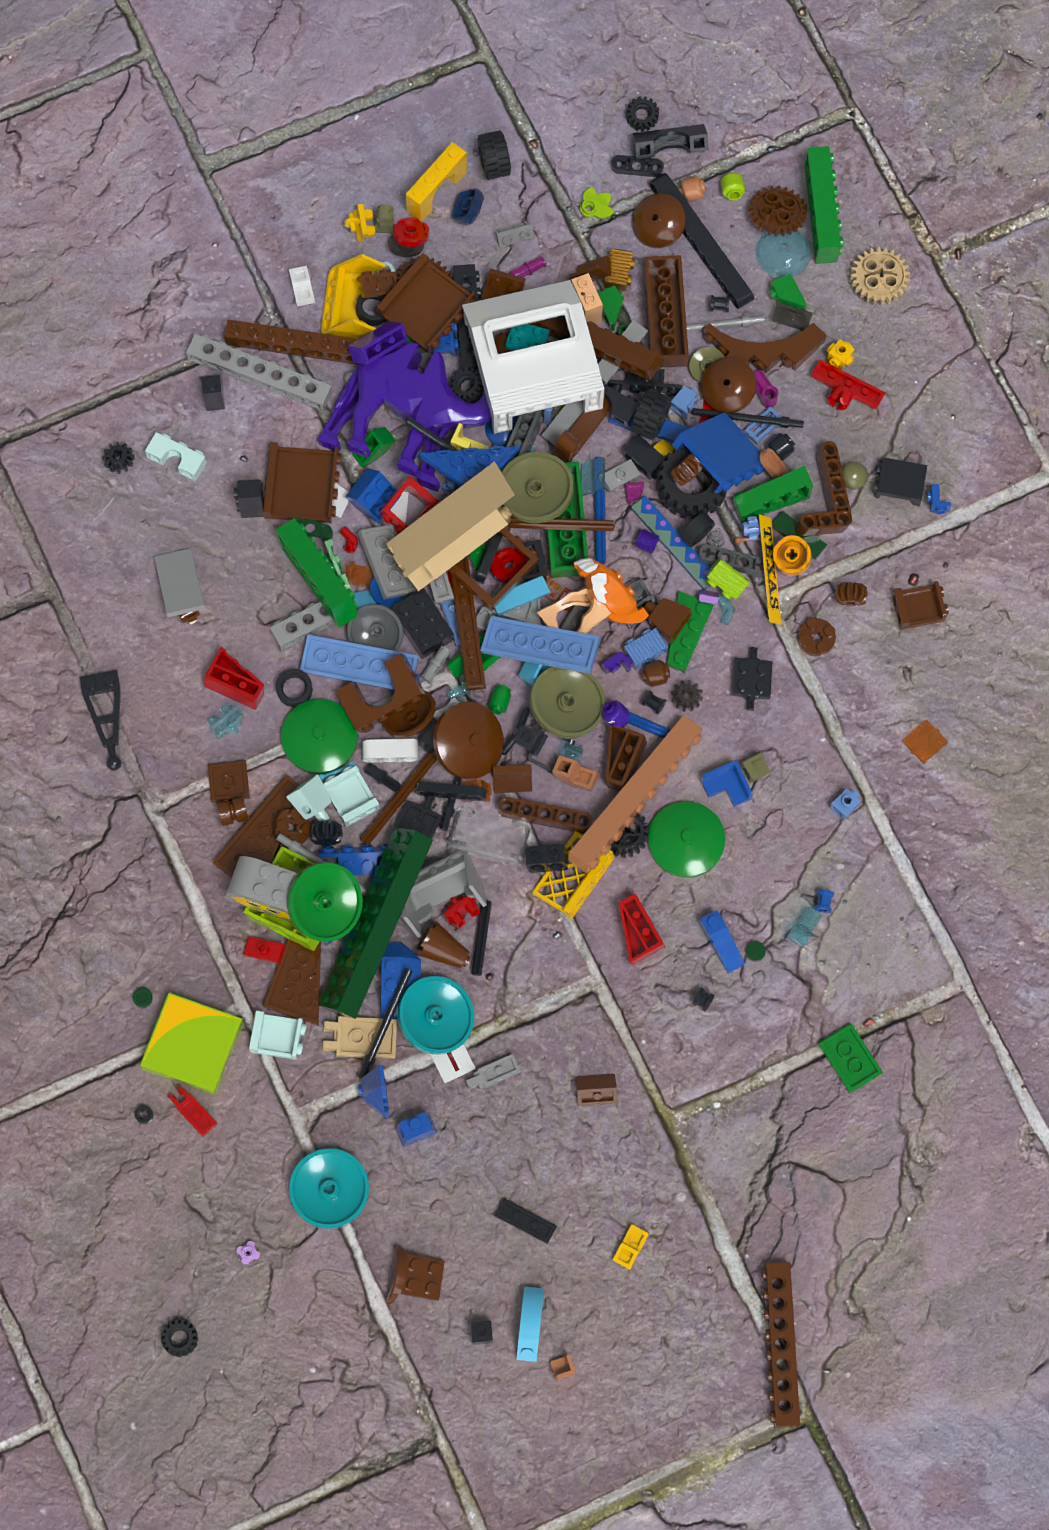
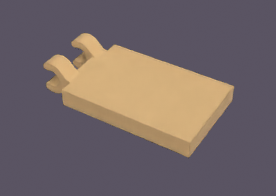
M338 1016V1022L324 1021V1032H334V1041H323V1051H336V1057L364 1058L370 1051L383 1019L360 1017L353 1019ZM397 1019L391 1020L376 1054V1059L395 1060Z

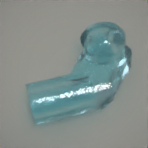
M722 596L718 599V604L723 612L720 622L724 625H729L735 609L732 602L727 597Z

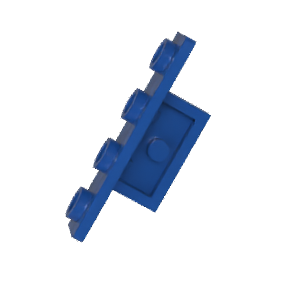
M370 844L362 845L361 847L344 845L342 848L324 846L323 849H319V858L338 857V865L345 867L353 875H375V870L378 867L377 856H382L388 844H382L381 847H373Z

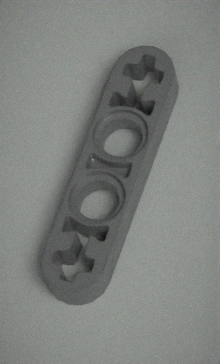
M703 545L700 548L698 558L704 564L713 566L720 556L727 555L730 558V562L727 563L738 572L765 577L764 570H760L759 567L764 565L763 558L712 545ZM705 551L709 552V557H705ZM739 560H746L748 562V566H740Z

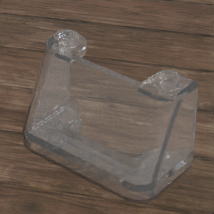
M462 805L461 808L456 809L445 847L446 855L450 856L458 851H466L469 856L502 863V866H506L508 863L509 866H512L511 870L521 872L531 825L528 824L529 821L526 819H509L474 811L471 807Z

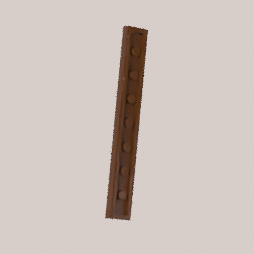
M467 555L456 565L470 577ZM451 575L466 691L486 689L473 594Z

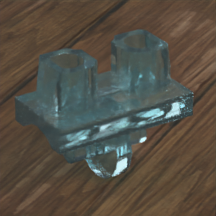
M227 703L222 708L224 715L221 718L215 715L208 719L210 728L218 739L232 731L235 734L239 733L237 726L241 724L245 717L237 705L232 706Z

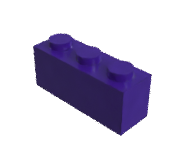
M389 321L348 345L354 363L368 365L408 341V337L403 323Z

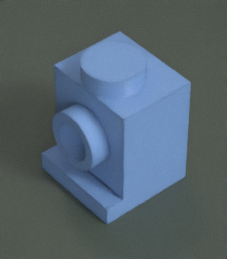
M846 788L831 803L830 809L844 821L860 805V796L855 790L849 791ZM844 799H848L851 803L846 804Z

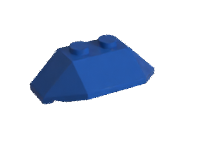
M389 942L382 957L381 1019H384L405 969L413 971L405 990L411 984L421 979V959L402 942ZM397 1006V1009H396V1011H395L394 1016H393L392 1019H398V1018H397L398 1006Z

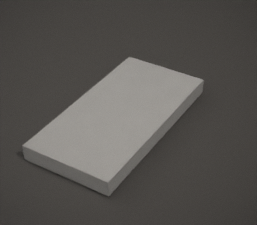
M393 525L359 530L358 536L383 600L411 595L417 592V588L410 579L404 577V571L398 566L393 557L394 554L386 545L387 542L397 536Z
M191 548L155 556L154 559L167 617L205 609Z

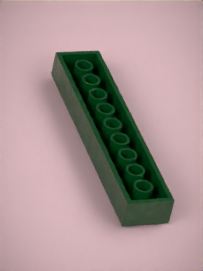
M395 827V830L390 835L388 846L383 851L381 862L375 870L374 878L367 888L359 920L344 941L341 954L337 957L334 970L329 975L327 986L320 996L319 1006L337 1015L356 1019L433 842L431 838L416 830Z

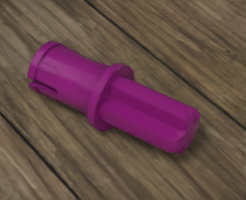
M540 256L529 263L524 262V265L512 270L510 274L522 278L527 275L531 276L533 272L546 267V262Z

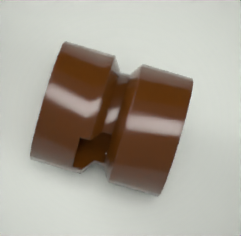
M243 796L232 798L231 802L228 800L216 802L222 826L233 824L234 820L237 822L249 820Z

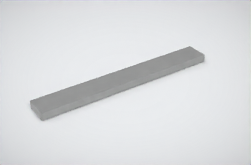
M633 320L622 335L629 341L640 343L648 333V330ZM603 359L598 364L601 378L605 381V384L608 383L609 379L620 368ZM583 400L566 404L541 436L555 447L561 434L565 430L569 432L583 414Z

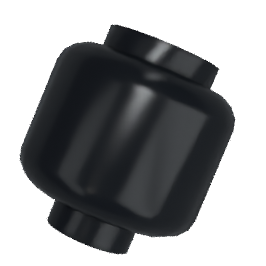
M779 433L768 442V447L777 454L781 461H784L795 450V443L786 433L784 435Z

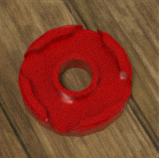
M404 218L393 226V238L397 243L406 247L420 246L426 243L429 238V227L425 222L422 223L417 218Z
M506 548L495 554L491 570L498 581L508 583L528 560L518 549ZM507 563H514L513 567L505 568Z

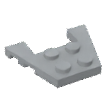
M501 582L491 597L495 596L507 583ZM540 599L504 613L499 617L541 625V618L536 613L540 610ZM485 605L481 608L476 616L479 631L486 632L490 617L492 615L498 616L495 608L492 611Z

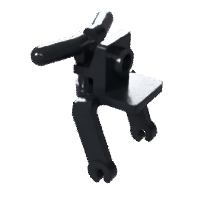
M525 707L515 727L517 729L515 734L512 733L503 746L502 755H507L513 745L517 743L530 750L528 755L530 762L554 775L552 768L532 758L533 755L538 756L548 735L544 734L546 732L544 729L539 734L525 726L530 713V709ZM561 738L573 746L576 742L572 739Z

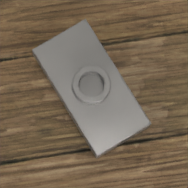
M630 459L601 474L599 478L608 492H611L638 478L641 474Z

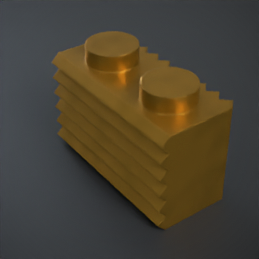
M611 248L609 256L611 258V275L605 277L604 288H610L615 285L617 290L625 292L626 287L631 285L632 275H629L630 269H634L636 258H632L633 252Z

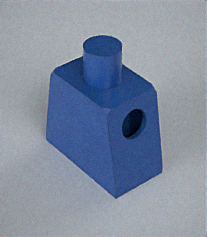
M427 1112L401 1121L396 1127L403 1147L438 1133L431 1115Z

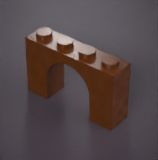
M400 653L384 662L395 684L394 696L387 705L380 708L371 707L366 702L357 683L350 682L335 691L356 731L367 733L374 729L373 726L377 723H385L390 719L389 716L394 713L400 714L406 710L408 705H415L423 700L422 697L426 693L406 655Z

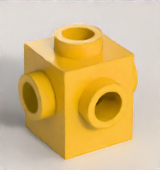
M839 339L836 344L833 342L828 348L827 362L843 370L846 365L849 366L853 362L855 349L849 342Z

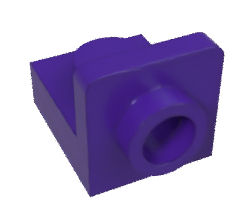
M620 651L602 663V670L605 674L610 671L614 673L622 664L625 670L630 672L632 661L627 654L624 655Z

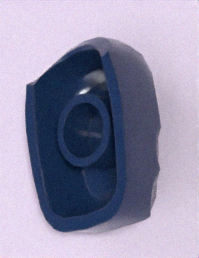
M477 188L460 192L454 205L453 219L463 225L473 223L480 213L484 201L483 193Z

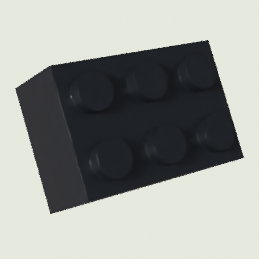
M424 588L391 607L400 618L404 633L421 659L439 650L441 645L446 646L454 641L453 631Z

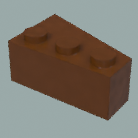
M609 725L606 783L608 788L621 791L634 775L647 744L644 734L623 727Z

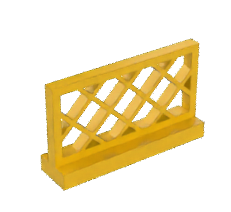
M577 831L574 832L565 845L568 855L570 852L568 850L570 847L572 850L575 840L577 838L581 839L583 836ZM610 850L607 855H602L597 867L594 870L591 868L585 874L579 875L577 866L572 863L568 864V868L575 867L576 876L565 878L564 871H562L563 878L552 881L551 874L553 871L546 872L532 894L564 913L567 918L572 920L615 859L613 851ZM577 879L578 886L576 889L568 890L566 882ZM564 882L565 891L554 893L553 884ZM551 886L552 894L542 895L539 893L542 887ZM566 895L567 902L564 906L558 905L555 897Z

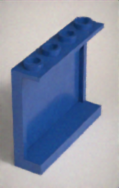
M725 412L681 432L672 444L676 450L686 446L718 481L720 485L714 491L715 493L726 492L733 485L738 486L743 480L748 481L755 474L758 476L765 470L760 462L759 449Z

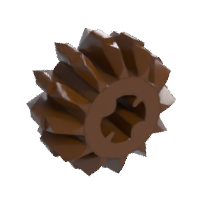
M691 454L676 465L670 475L676 483L682 486L693 479L701 471L703 465Z
M856 582L838 584L836 602L847 606L866 604L868 596L867 586Z

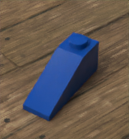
M718 910L701 918L699 925L727 973L729 974L745 965Z

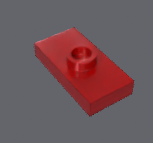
M249 936L243 955L280 964L286 946L282 943Z

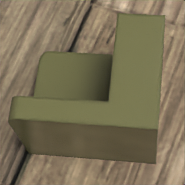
M762 752L742 762L741 769L750 784L770 773L763 760L764 754Z

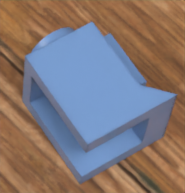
M684 385L671 401L673 405L670 409L687 420L688 413L697 404L696 397L698 393L693 388H687Z

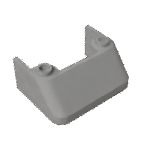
M458 851L420 870L402 911L403 919L418 938L421 937L420 923L426 922L431 918L433 913L432 907L451 897L465 892L469 898L476 897L483 907L487 905L483 883L466 851Z

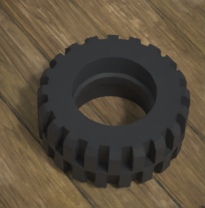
M686 446L678 450L673 449L672 454L668 453L664 461H661L656 487L660 500H663V505L666 509L670 507V512L674 515L676 513L681 514V518L686 519V516H691V519H694L703 512L707 514L708 512L714 513L717 510V506H721L727 491L714 492L720 484L704 466L701 472L710 480V486L706 491L700 494H688L677 487L670 474L676 465L692 454Z

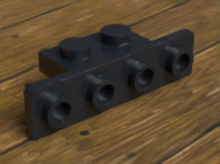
M658 369L651 381L630 371H627V381L611 379L608 381L609 387L614 386L621 391L629 390L631 393L646 392L648 389H652L659 393H667L669 396H676L682 389V385L664 383L665 369Z

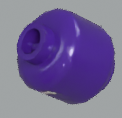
M613 700L604 705L602 718L608 725L624 727L629 722L630 712L620 701Z

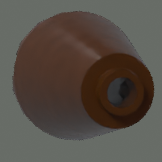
M433 920L430 923L433 927L426 929L417 945L420 950H416L414 954L456 968L466 967L471 958L468 956L469 951L438 922Z

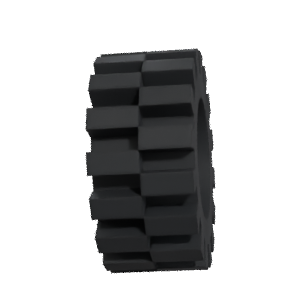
M639 96L637 100L634 98L632 103L628 104L626 119L627 123H630L631 128L635 127L636 131L641 129V132H644L645 129L648 131L651 127H655V123L658 122L659 107H657L656 102L652 103L653 99L647 100L646 96H644V99H641V96ZM639 109H646L650 115L647 119L642 120L637 118L635 113Z
M465 367V370L460 368V373L454 372L455 377L451 376L452 382H449V385L455 395L465 402L473 403V399L478 401L477 397H482L483 394L481 392H484L479 372L475 371L474 368L470 370L469 367ZM472 380L474 382V386L469 391L461 390V385L464 381Z
M183 1319L170 1321L163 1328V1332H161L163 1348L172 1356H188L197 1347L198 1333L190 1322ZM179 1330L187 1334V1341L182 1346H176L172 1342V1335Z

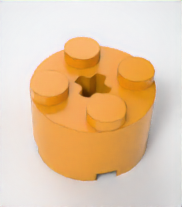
M790 535L782 538L775 545L773 559L780 572L788 576H798L805 573L810 567L812 553L805 540L799 536ZM791 552H795L797 556L793 560L788 557L791 555Z

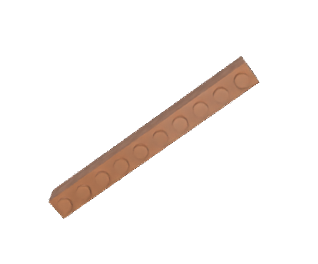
M683 715L569 852L568 861L585 873H588L591 868L594 870L600 862V857L607 855L614 840L617 842L621 838L624 828L631 826L634 821L633 817L644 810L648 799L652 800L654 798L657 788L660 785L664 786L669 778L668 775L678 769L681 759H686L691 752V747L693 745L696 746L702 739V727Z

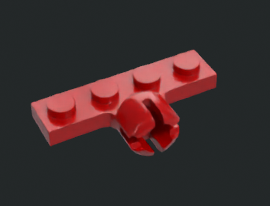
M821 359L811 374V377L832 388L827 400L832 408L839 402L840 404L837 407L839 411L847 409L853 399L877 410L886 393Z

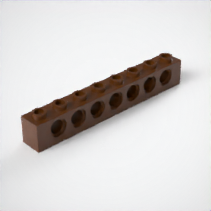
M227 320L224 338L228 346L359 365V363L353 362L348 345L358 339Z
M790 1262L766 1263L765 1268H762V1281H766V1289H763V1301H767V1309H764V1320L768 1321V1329H765V1339L769 1341L770 1349L766 1350L767 1362L771 1363V1370L767 1371L768 1382H772V1390H769V1403H773V1411H770V1423H774V1428L799 1427L800 1412ZM772 1280H780L782 1283V1288H773L771 1284ZM773 1300H781L783 1308L775 1309ZM777 1319L784 1322V1329H776L774 1321ZM776 1340H783L786 1347L784 1350L776 1348ZM778 1360L785 1361L787 1364L786 1370H779L776 1362ZM778 1381H786L788 1389L786 1391L779 1390L777 1386ZM780 1401H786L789 1404L787 1412L779 1409Z

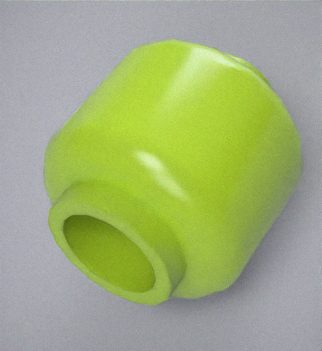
M731 172L721 179L722 193L725 198L738 200L744 195L746 189L742 175Z

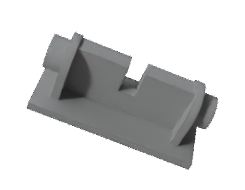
M524 221L514 225L512 229L510 226L502 229L499 228L498 231H495L499 247L534 238L532 223Z

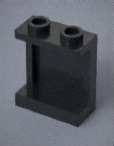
M883 457L882 463H878L876 470L879 479L878 481L875 480L873 491L876 492L875 498H879L880 495L910 500L913 501L912 505L920 506L928 465Z

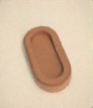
M768 448L760 452V462L773 479L787 473L785 464L772 449Z

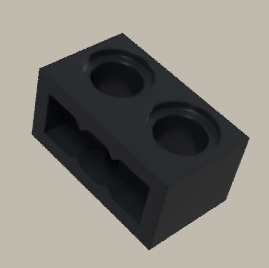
M554 844L526 847V866L529 872L568 870V852L565 845Z

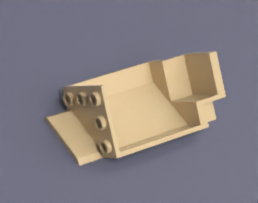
M495 462L472 477L386 543L387 547L394 554L393 557L396 563L404 571V577H408L417 590L420 591L486 542L512 520V513L506 506L502 507V504L512 498L515 493Z

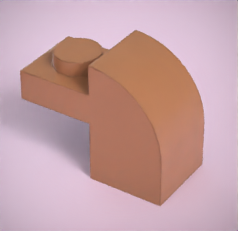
M559 755L552 771L554 776L564 784L575 789L579 787L591 792L599 777L598 772L581 767L576 760Z

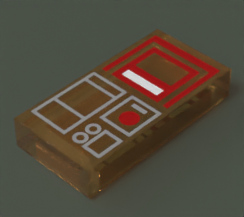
M550 576L545 581L550 594L544 597L553 603L559 601L568 592H571L570 589ZM573 605L565 608L564 610L569 613Z

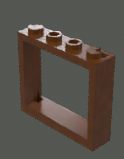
M508 526L501 529L499 533L528 558L529 561L493 598L456 564L447 570L490 611L538 564L539 560L537 558L538 554L532 548H526L523 545L524 541L516 535L514 537L509 532L510 528Z

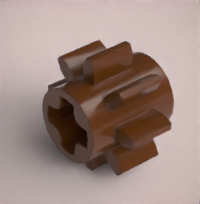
M199 611L181 614L179 617L183 624L188 622L191 625L198 621L196 617L200 616Z

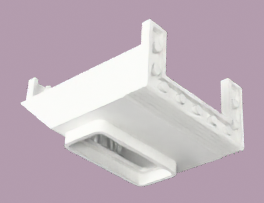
M570 280L462 305L465 325L468 326L492 418L494 434L512 430L513 416L583 400L584 413L603 409L604 386L582 304ZM565 316L570 338L507 353H497L492 334L493 331Z

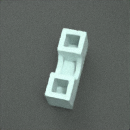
M156 432L145 450L147 458L161 465H164L166 460L172 456L181 458L182 460L178 466L179 473L195 482L207 464L206 458L201 451L196 449L193 451L185 443L180 441L177 443L164 433L159 434Z

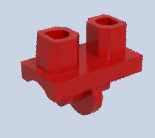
M461 895L457 899L454 897L449 899L451 903L446 906L448 910L443 915L450 926L453 924L456 928L460 929L466 923L462 917L468 912L471 917H475L480 913L475 898L467 896L463 898Z

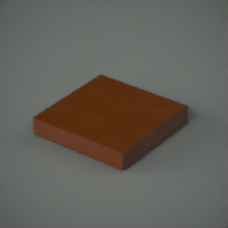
M246 760L208 764L212 803L223 800L232 801V798L243 796V799H250Z

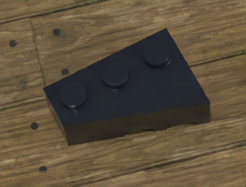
M260 479L238 480L237 487H234L237 512H241L242 518L264 517L263 482Z

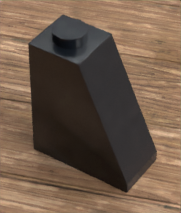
M222 374L201 376L206 411L225 409Z

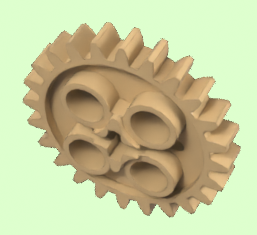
M878 247L877 252L870 248L869 254L864 251L863 257L858 255L857 261L853 263L854 267L851 269L852 274L850 280H854L852 287H856L855 293L861 292L860 298L867 297L866 302L873 299V304H876L877 300H879L880 304L883 305L884 300H886L890 304L891 298L897 301L898 295L902 297L903 291H907L911 274L907 272L909 265H904L906 260H899L901 254L895 256L894 250L888 253L887 247L884 251H881L880 247ZM890 265L892 269H887L885 266ZM867 266H872L875 269L870 270L867 268ZM892 282L894 286H889L886 283ZM868 283H874L876 286L871 287Z

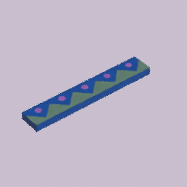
M646 496L635 503L631 510L652 533L659 535V541L703 590L710 587L711 585L707 582L708 578L705 575L710 567L699 560L696 551L680 538L679 532Z

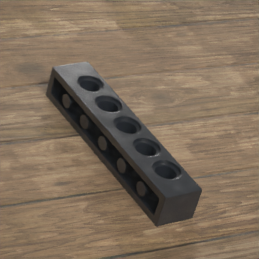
M475 264L453 266L454 281L469 293L474 291L476 301L481 299V288H477L476 283L480 282L479 271H475ZM468 283V284H471L472 286H470V287L467 288V287H464L463 285ZM463 316L461 321L457 323L461 368L465 370V367H469L470 370L474 368L476 371L478 365L476 357L469 354L474 349L471 338L467 337L470 334Z

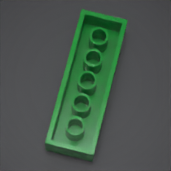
M829 146L807 148L804 162L815 264L837 262L839 255L842 254L841 248H843V237H840L839 232L842 228L841 220H838L840 208L839 203H836L838 191L837 186H834L836 173L835 169L832 170L834 156L833 153H830Z
M568 462L565 464L572 474L574 493L567 509L556 518L585 519L579 462ZM547 529L551 578L580 576L577 573V569L574 568V562L588 558L586 530Z
M294 518L275 529L282 550L338 628L358 617L356 611L358 606L354 600L353 592L350 588H345V582L340 575L336 576L334 566L331 562H326V556L321 549L317 550L315 540L312 536H307V530L302 523L299 524Z

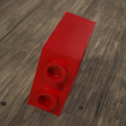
M411 476L406 477L378 511L383 521L388 524L391 523L396 527L395 531L398 534L407 528L408 525L389 509L405 489L425 505L413 522L432 509L438 501Z

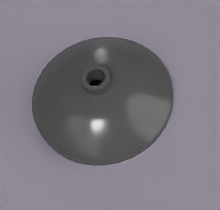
M380 604L365 605L357 610L358 617L348 623L347 636L350 643L397 651L402 644L404 637L402 622L398 615L387 606ZM380 627L381 633L376 632L375 628Z

